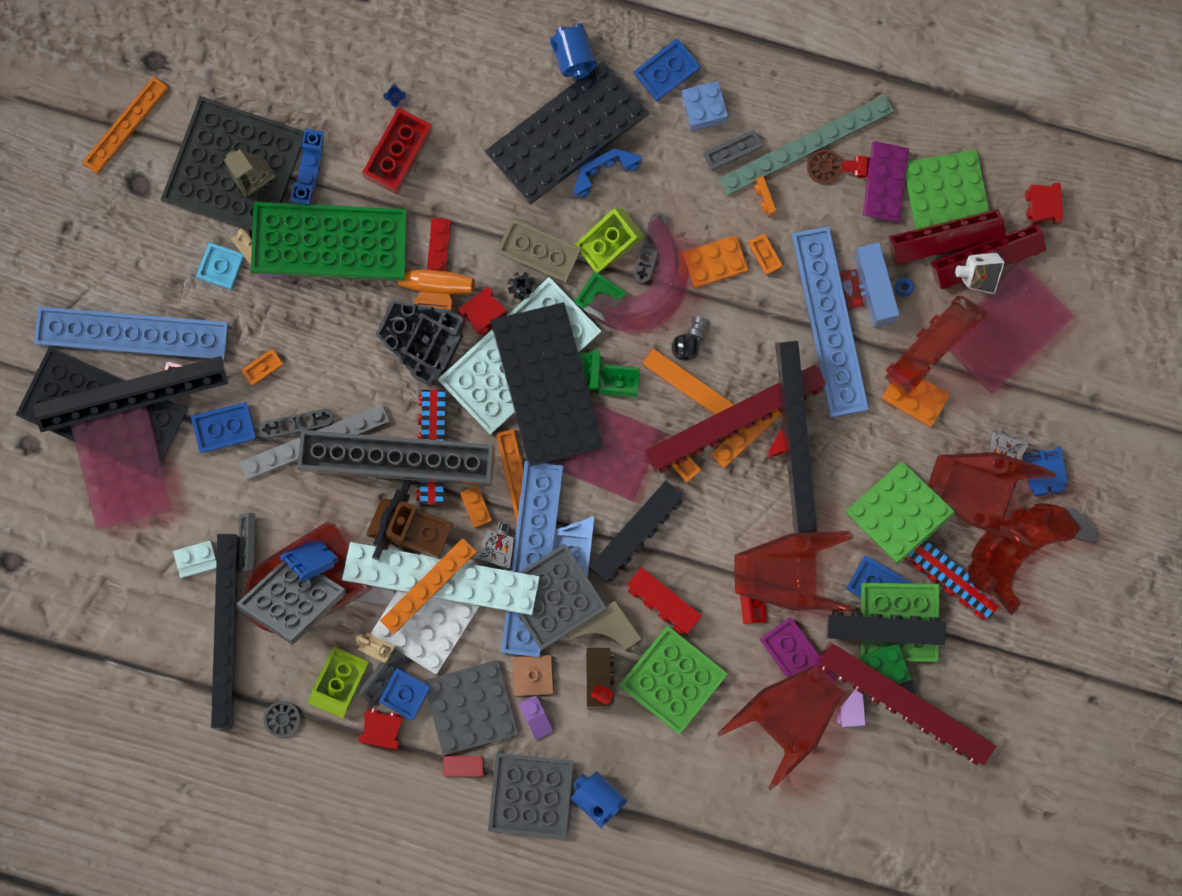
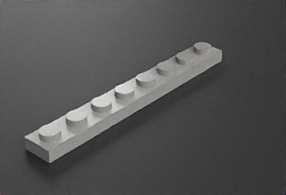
M381 404L317 431L361 435L390 422ZM300 438L241 461L240 465L246 480L248 481L297 461Z

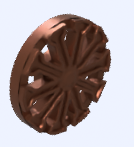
M821 149L810 156L807 163V172L814 182L821 185L831 184L841 175L842 161L835 152ZM821 153L824 154V158H823V159H822L821 156H820ZM828 154L832 155L830 159H827ZM834 159H837V163H832ZM822 174V179H817Z

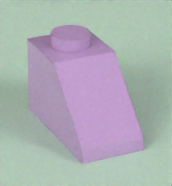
M856 690L840 706L839 712H836V722L840 724V728L866 725L863 694Z

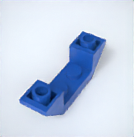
M305 128L302 142L303 153L297 182L293 185L291 202L310 205L315 192L322 159L324 132Z
M614 148L584 164L580 168L574 188L575 199L578 197L584 198L590 194L592 184L587 177L588 175L592 177L598 174L601 168L605 166L609 168L615 165L617 160L624 172L629 170L633 172L640 168L642 164L641 156Z

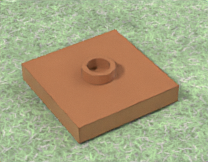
M551 655L512 657L514 696L553 694Z

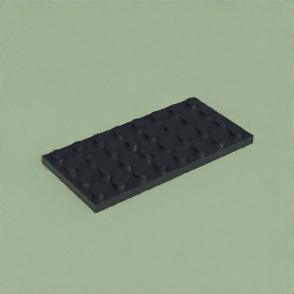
M602 61L588 76L577 80L487 148L485 153L525 200L532 205L650 114L643 104Z
M562 302L491 319V327L529 467L604 449L565 303Z
M48 347L16 416L38 426L35 419L34 404L125 380L52 347ZM164 400L53 429L50 432L155 478L188 409L172 401Z

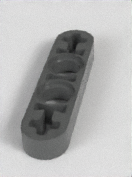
M654 213L647 227L634 271V279L639 284H646L651 279L667 223L666 216L662 213ZM657 218H661V222H663L658 227V231H661V233L654 230L655 222L653 220H657ZM650 235L658 237L656 244L648 242L647 239ZM644 253H651L653 260L645 262L642 258ZM640 264L647 266L645 275L648 277H644L643 280L640 279V275H637L643 269V266H639Z
M320 409L265 421L260 425L259 431L264 438L273 439L301 433V430L311 431L327 427L333 423L334 417L330 410ZM324 413L330 416L326 423L323 420H318V425H315L313 415H316L317 419L322 418ZM304 417H309L311 425L303 427L301 420ZM285 421H290L293 427L289 431H284L282 424ZM275 423H278L279 430L281 431V433H277V429L272 430L270 435L263 432L267 425L275 428Z

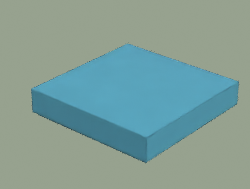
M209 242L196 278L232 291L245 257L242 253Z

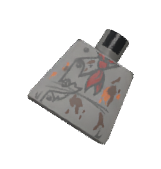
M992 430L988 453V463L995 465L992 476L1003 479L1006 469L1015 471L1028 446V441Z
M499 522L496 532L488 530L474 559L510 571L514 538L507 536L510 525Z

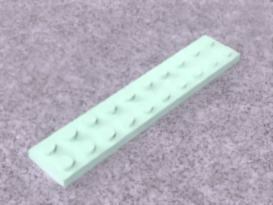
M350 542L342 580L408 593L441 559L388 549L387 551L383 550L380 560L377 561L372 558L376 547ZM466 563L433 597L533 616L540 577Z

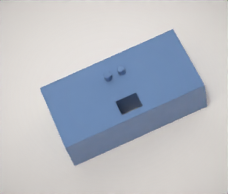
M878 242L858 247L853 257L861 283L859 288L863 290L861 295L865 297L872 326L876 328L895 323L899 312L880 244Z

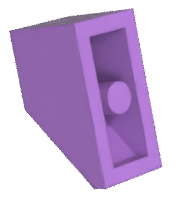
M537 696L519 703V707L536 740L553 732Z

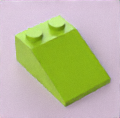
M614 208L574 245L581 248L580 253L593 270L599 274L633 249L645 238V235L623 208Z
M333 646L311 691L308 704L344 718L369 661Z

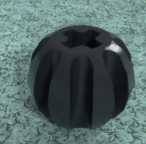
M518 272L514 273L515 279L509 278L507 283L512 285L507 288L509 294L515 293L514 298L519 299L520 296H524V299L529 298L527 293H534L535 287L531 286L535 284L534 278L528 279L529 274L526 272L522 276ZM518 283L521 285L525 283V288H518Z
M682 334L674 338L671 349L676 359L688 361L697 357L700 345L695 336Z

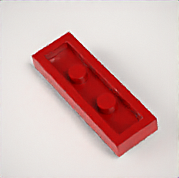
M432 218L427 270L446 271L451 219Z

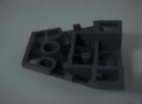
M392 300L376 335L390 351L395 353L400 363L409 369L410 374L415 379L431 387L438 380L440 374L447 370L463 338L462 330L465 326V318L448 309Z

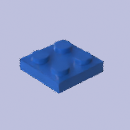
M397 667L379 702L413 721L431 685Z

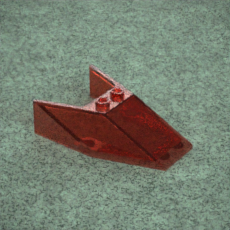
M996 452L938 455L927 486L954 510L956 516L969 526L1031 547L1033 543L1004 520L1017 481L1022 479L1056 478L1057 474L1045 467Z
M850 531L790 533L735 554V594L792 611L856 612L855 607L852 605L819 597L816 586V554L854 539V535Z
M816 664L762 689L717 733V736L720 737L748 723L757 722L782 747L784 756L768 787L771 791L818 746L844 692Z

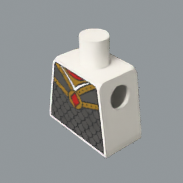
M998 253L970 255L966 266L956 267V276L962 277L963 282L970 289L995 294L1004 261Z

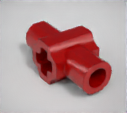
M858 156L854 157L853 160H843L842 172L853 173V177L860 179L867 178L870 158Z

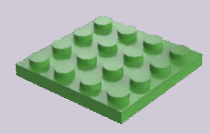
M977 150L908 161L905 182L915 230L989 211Z
M902 461L845 511L846 515L897 565L955 514L954 510Z
M861 583V613H863V617H871V614H883V618H890V615H902V619L910 620V616H922L921 620L929 621V617H939V584ZM860 640V660L862 661L861 655L895 644L896 642ZM898 643L904 661L938 662L939 645Z
M667 625L620 683L619 687L680 735L728 673Z

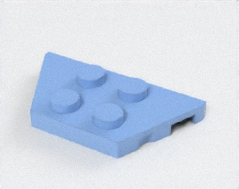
M589 517L586 520L555 530L553 550L565 543L587 578L594 517Z

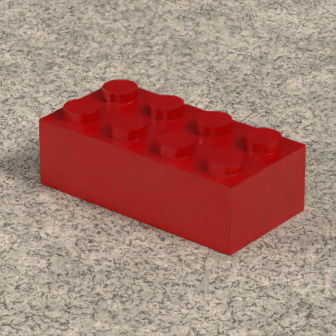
M398 107L362 171L363 177L397 195L433 131L432 124Z

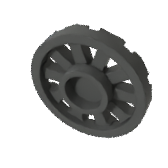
M285 701L275 702L265 711L264 726L271 735L278 738H286L293 735L299 728L300 713L291 703ZM277 705L280 706V712L276 709ZM288 705L287 710L284 712V706ZM294 709L295 713L288 715ZM270 710H273L276 715L269 714ZM297 717V721H292L290 719ZM271 718L274 719V721L267 722V719ZM276 724V726L274 727V729H273V730H270V726ZM288 724L295 725V728L291 729ZM280 727V734H276L277 730ZM284 727L289 731L288 734L284 733Z

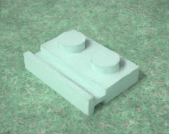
M211 541L173 551L181 579L216 569V557Z

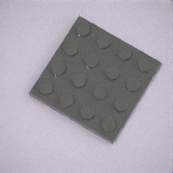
M565 543L519 572L540 577L533 616L518 613L541 651L607 609Z
M282 561L236 605L240 611L293 645L346 595V590L321 573L301 581L299 575L289 568L290 565Z
M498 660L423 680L431 685L427 698L443 756L518 735Z
M496 753L488 832L566 839L574 761Z

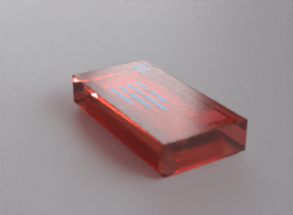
M856 269L839 272L847 310L863 307L864 304Z

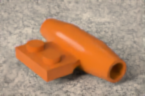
M425 269L406 270L404 272V281L398 280V286L420 292L414 304L453 311V301L450 295L473 293L475 279L454 272Z

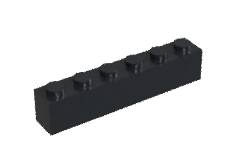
M665 480L589 565V569L605 583L609 580L613 582L619 575L617 571L621 566L625 568L632 560L630 556L634 552L639 553L645 546L643 544L647 537L651 539L658 531L655 528L660 523L663 525L670 518L668 515L672 509L676 511L681 506L683 495Z
M832 611V615H827L826 638L945 645L946 622H942L939 617H929V621L921 620L922 616H910V620L902 619V615H890V618H883V614H871V617H863V613L852 612L851 616H844V612Z

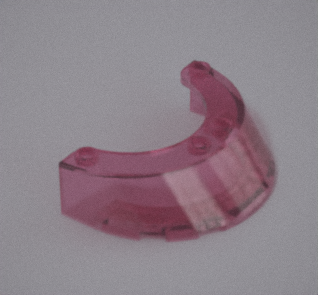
M657 216L648 222V234L655 243L654 247L659 255V270L655 281L649 289L641 295L629 299H618L605 294H599L590 304L583 308L597 321L616 331L639 333L654 329L671 318L684 299L688 282L686 261L668 227Z

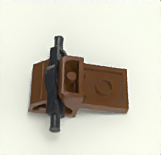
M404 480L401 490H396L393 499H381L367 530V536L375 539L373 545L376 548L372 555L374 560L379 561L383 550L387 551L389 545L401 550L405 546L436 559H439L453 523L417 509V506L409 504L410 495L408 491L412 484L409 480Z

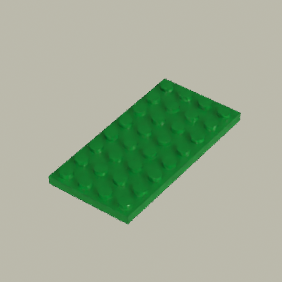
M254 202L250 274L404 281L406 209Z

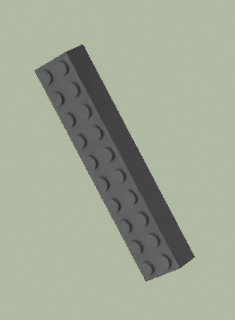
M301 430L297 469L301 472L492 486L495 447L491 444Z

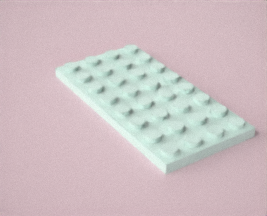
M550 277L536 288L534 293L529 295V298L523 300L508 314L512 315L564 302L578 352H581L601 333V330ZM491 330L438 379L440 384L489 435H492L515 413L493 330Z

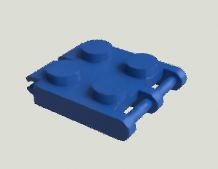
M1056 447L1054 450H1039L1037 453L1027 454L1025 452L1022 458L1029 491L1033 490L1034 497L1047 495L1049 487L1051 494L1065 492V485L1068 484L1061 447ZM1053 453H1056V454H1057V455L1045 457V455H1047V454H1053ZM1040 456V458L1028 460L1030 457Z
M312 540L280 556V559L283 562H287L290 565L289 568L299 575L301 581L310 579L333 568L334 564L338 562V557L331 550H327L328 547L321 540L316 542Z

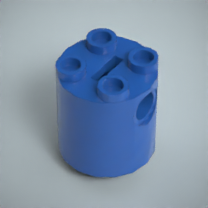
M577 24L568 29L566 27L558 28L556 34L550 38V43L563 77L581 79L588 76L596 67L597 60L583 24Z
M598 771L591 777L582 774L574 782L575 793L570 798L601 829L628 801Z

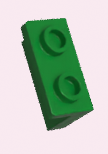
M592 350L590 353L578 352L589 392L595 391L601 385L602 377L599 375V368L602 367L603 357L600 356V350Z
M602 364V380L599 394L637 397L640 368Z

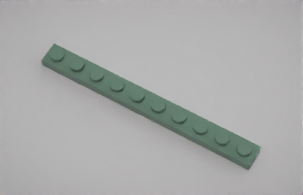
M884 95L719 178V182L726 195L729 196L755 183L756 178L762 176L765 178L892 114L894 110Z

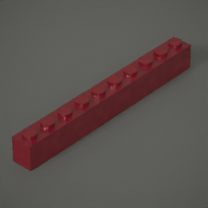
M816 364L801 371L804 401L807 400V396L811 394L816 396L824 391L823 388H825L826 382ZM779 382L646 449L645 455L654 473L660 472L662 474L670 470L671 465L675 463L680 465L686 462L688 456L692 454L698 456L705 452L704 448L710 445L712 448L722 443V439L726 437L731 439L739 434L738 431L744 428L745 430L756 426L755 423L761 419L763 422L773 417L772 414L777 411L782 413Z
M830 641L817 660L821 664L820 668L827 673L833 671L837 674L836 678L845 684L847 681L854 684L853 689L861 694L864 691L870 694L869 699L877 704L880 702L886 704L885 709L891 713L896 714L899 712L903 715L902 719L911 725L915 722L919 725L918 729L927 735L931 732L936 736L935 740L945 745L947 742L952 745L951 750L959 755H962V753L968 755L967 760L975 765L979 763L985 765L996 748V745Z

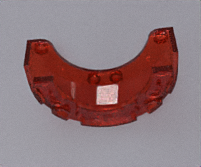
M958 295L940 316L936 314L929 321L931 325L927 329L922 328L916 335L918 339L895 364L892 363L885 370L887 372L885 379L907 399L911 392L928 375L931 370L929 366L931 364L935 366L971 327H975L986 317L988 312L965 296L960 297Z
M1048 503L1034 504L1032 508H1019L1011 512V516L1003 522L999 520L991 526L974 547L971 554L973 559L971 564L968 565V576L971 579L972 585L1005 613L1012 616L1020 606V599L1013 591V581L1022 563L1031 554L1046 545L1074 539L1081 530L1080 525L1064 507Z

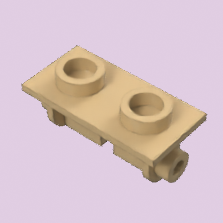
M241 228L231 240L251 265L252 236L247 230Z
M369 633L357 635L356 642L359 645L358 650L384 663H387L395 648L394 645L378 639Z

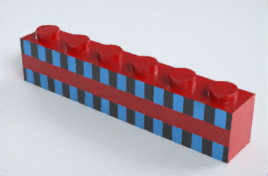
M422 389V395H419L418 405L422 406V414H418V425H422L421 433H418V439L445 441L446 390ZM417 481L420 482V490L417 489L416 501H420L421 506H444V483Z
M926 540L904 559L905 561L908 559L912 562V567L921 573L923 571L928 575L927 578L932 583H938L944 587L942 590L951 597L954 595L958 598V603L966 609L968 607L972 609L974 616L981 621L983 619L989 620L1003 602V600Z

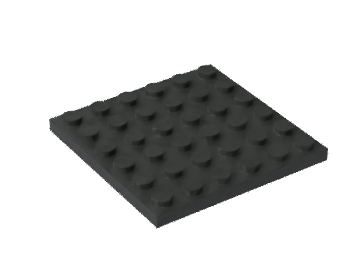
M200 96L160 200L161 202L252 232L254 202L281 203L301 151L305 131ZM241 149L264 158L277 177L247 197H244L224 161L226 155L233 150L238 151Z

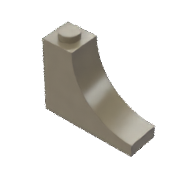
M615 601L606 606L607 609L567 634L571 642L588 635L604 636L615 641L624 651L629 649L630 652L639 647L640 644L638 642L641 641L640 636Z

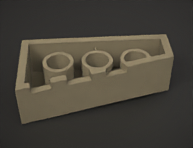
M233 150L224 159L234 182L244 197H247L277 177L264 158L244 150Z

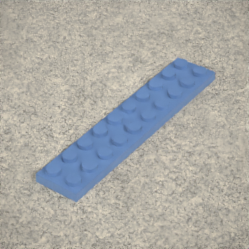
M829 226L792 233L791 236L821 375L826 382L824 390L830 418L868 411Z
M38 306L34 344L196 359H210L222 356L223 361H225L229 323Z
M525 461L512 572L519 573L553 551L563 466L541 464L529 467L528 461ZM506 611L501 653L540 657L541 650L518 613Z

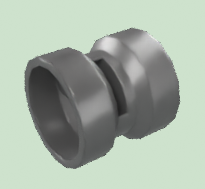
M693 316L691 320L692 326L688 329L687 334L695 336L697 340L704 341L706 337L705 331L709 328L711 322L705 318Z

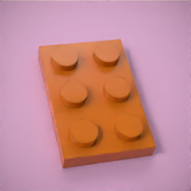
M736 235L682 252L694 289L748 272Z
M900 366L881 399L931 428L950 394Z

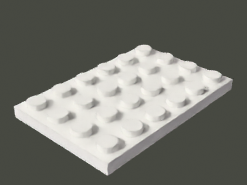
M445 543L439 558L442 559L452 547ZM471 559L467 562L468 564L479 565ZM397 591L370 634L394 645L403 655L437 675L479 606L432 597L393 635L380 620L407 594L406 592Z

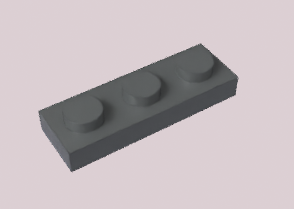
M752 130L704 152L703 156L710 170L713 171L761 149L762 144L755 130Z
M255 513L239 514L238 572L254 571L256 563L254 557V548L256 546L255 528L257 525Z
M394 648L387 663L381 662L357 693L373 705L386 689L396 668L402 669L409 659Z

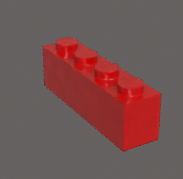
M642 567L627 584L629 589L627 592L631 596L641 598L644 601L642 604L647 609L657 611L659 613L658 617L665 623L669 621L673 624V629L680 635L684 633L687 636L702 617Z

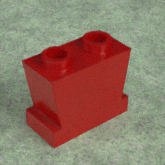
M1053 183L1051 186L1030 184L1028 189L1025 190V201L1029 203L1026 217L1027 220H1030V225L1053 221V224H1061L1063 221L1061 183Z
M489 286L458 309L459 314L463 318L467 317L477 336L480 334L483 336L491 330V319L507 315V309L493 298V291Z
M370 709L369 712L364 711V735L360 734L359 743L398 750L400 742L396 740L404 719L400 718L398 713L389 712L388 715H383L381 710Z

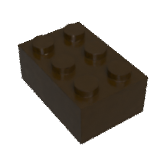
M586 648L587 709H610V705H614V695L609 705L591 698V694L597 684L609 690L610 685H614V672H610V666H614V652H610V648Z

